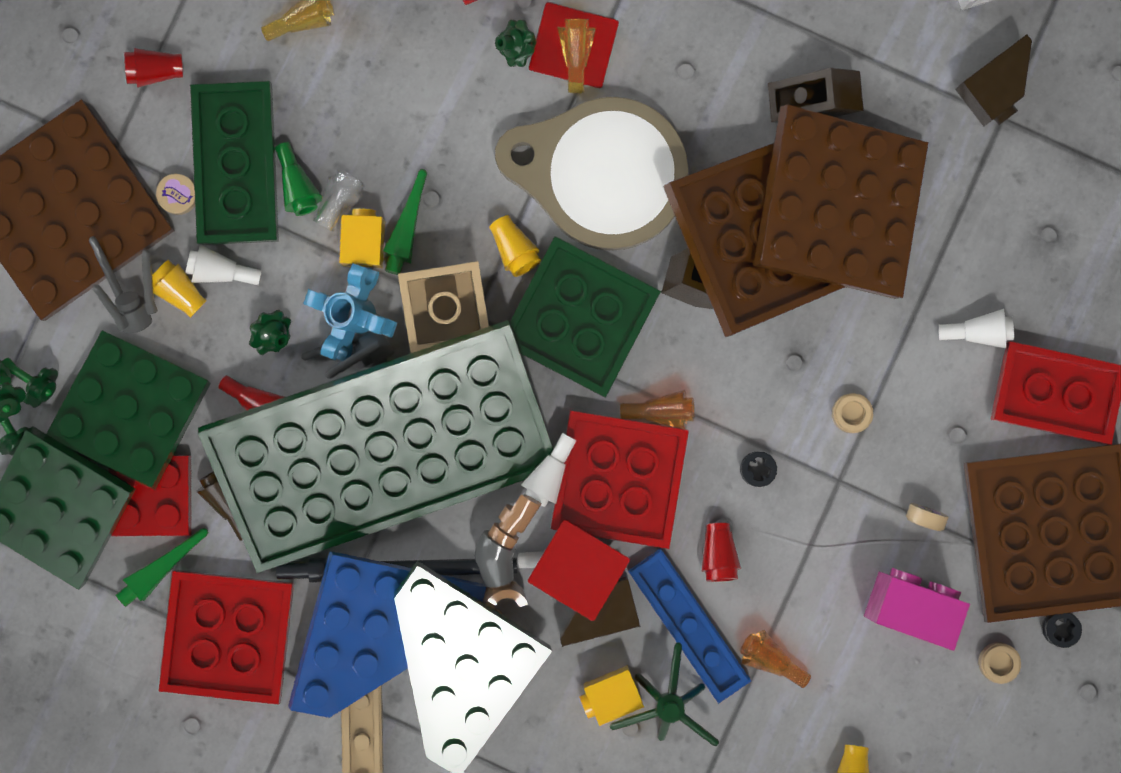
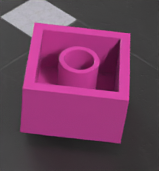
M895 568L891 569L890 575L879 571L863 616L876 624L954 651L970 607L969 603L959 600L961 592L932 581L929 582L928 588L922 587L920 584L923 578Z

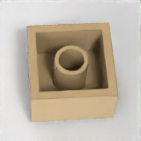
M478 261L398 274L411 353L489 327Z

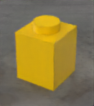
M352 209V215H342L339 263L342 266L351 267L354 263L367 268H383L386 221L383 217L376 216V210Z
M628 665L583 683L586 694L579 696L588 719L595 716L599 726L644 708L643 701Z

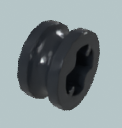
M755 451L743 458L740 464V474L747 484L754 487H764L774 481L777 475V465L771 455ZM757 457L764 459L763 465L769 468L767 477L761 475L762 480L760 481L753 480V472L748 471L750 461L756 463L755 458Z
M1071 613L1047 615L1041 626L1044 638L1050 644L1061 648H1069L1075 645L1082 635V625L1079 619ZM1057 620L1064 623L1068 620L1070 623L1066 629L1069 635L1065 639L1057 635L1056 639L1053 635L1057 630L1054 624Z

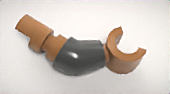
M523 494L520 495L514 506L506 504L499 515L500 524L494 523L490 530H484L475 549L474 558L484 584L487 586L483 603L500 614L502 612L496 609L495 605L498 601L505 598L515 600L519 607L528 605L522 587L513 581V555L516 552L514 546L519 540L516 534L524 532L542 503Z

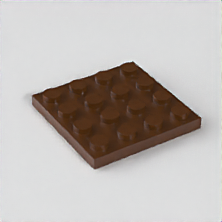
M82 99L0 155V262L41 321H46L91 290L94 285L106 279L90 245V237L94 236L97 238L115 273L141 255L143 250H148L175 231L86 102Z
M791 105L780 107L753 265L893 299L903 298L929 142Z
M774 143L669 182L663 186L725 338L845 288L753 265Z
M1121 443L964 463L984 622L991 623L1121 606Z

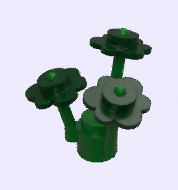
M9 357L2 361L0 360V423L7 434L0 439V452L2 455H14L25 431L29 429L28 427H23L15 431L8 417L20 412V403L22 402L36 408L42 402L49 400L56 390L55 381L58 377L56 369L44 367L40 370L38 376L33 377L17 367ZM11 374L27 383L26 392L21 387H13L10 378Z

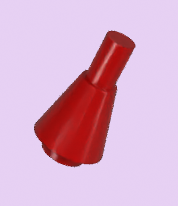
M228 375L222 378L218 386L220 390L238 400V403L246 411L285 397L250 386L246 387Z

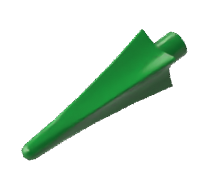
M425 169L418 171L407 203L383 249V252H385L384 256L388 257L385 271L398 275L401 273L404 262L411 264L418 211L427 177Z
M201 528L165 555L124 578L123 581L127 586L116 594L118 600L125 607L136 598L140 601H145L177 563L208 535V529Z

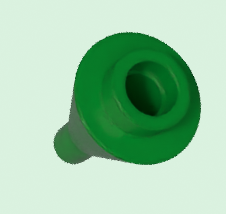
M284 142L277 145L275 150L283 169L281 172L285 211L294 212L296 216H303L314 212L318 208L317 204L323 198L302 167L297 164L290 143Z

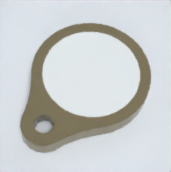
M604 97L579 104L554 118L531 125L517 126L507 130L499 138L495 148L496 164L500 173L508 181L521 188L533 198L564 234L580 244L600 250L633 248L648 242L660 234L675 217L663 186L688 176V161L685 148L673 126L653 108L628 98ZM519 146H530L534 151L533 161L528 165L520 166L511 158L513 151Z

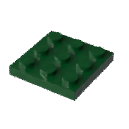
M554 236L509 324L521 355L606 398L661 291Z
M102 330L46 434L78 454L155 490L211 383L207 379Z
M32 426L25 431L0 481V542L80 590L91 575L136 488Z

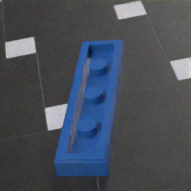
M661 548L628 570L675 641L682 644L683 653L718 704L751 682Z

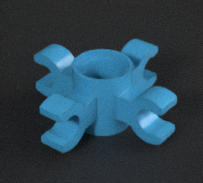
M353 263L348 272V286L345 293L338 292L330 296L308 289L303 304L323 311L326 322L333 327L331 334L322 345L321 355L341 361L349 358L353 350L352 340L355 333L362 334L372 331L380 335L393 337L398 322L377 315L374 305L367 299L370 291L377 284L379 278L378 271ZM352 308L351 316L348 318L349 311Z

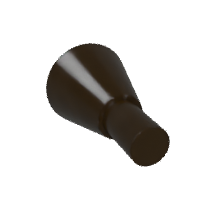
M213 471L199 480L202 487L196 492L224 520L229 522L239 541H242L243 539Z

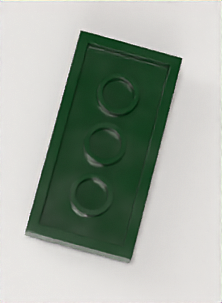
M270 81L190 85L197 244L279 242L272 83Z

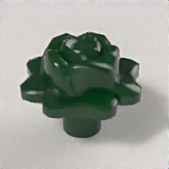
M509 20L506 29L496 37L495 47L506 58L509 67H515L516 65L524 67L527 59L534 54L537 40L534 32L528 29L525 20Z
M280 310L272 313H261L258 319L249 327L251 332L249 345L252 348H257V352L260 355L270 351L279 352L287 346L290 339L289 327L291 319L286 316L284 317V313Z

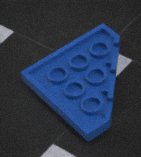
M334 551L329 552L288 704L290 711L330 718L408 669L394 593L412 568ZM441 575L483 602L486 587L482 583Z

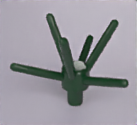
M677 642L674 644L668 692L661 694L640 673L635 675V680L656 700V708L610 724L611 730L628 727L659 716L662 720L658 734L660 741L665 740L670 723L680 720L711 745H719V740L684 713L685 704L704 691L706 688L705 684H698L681 697L676 694L682 652L681 643Z

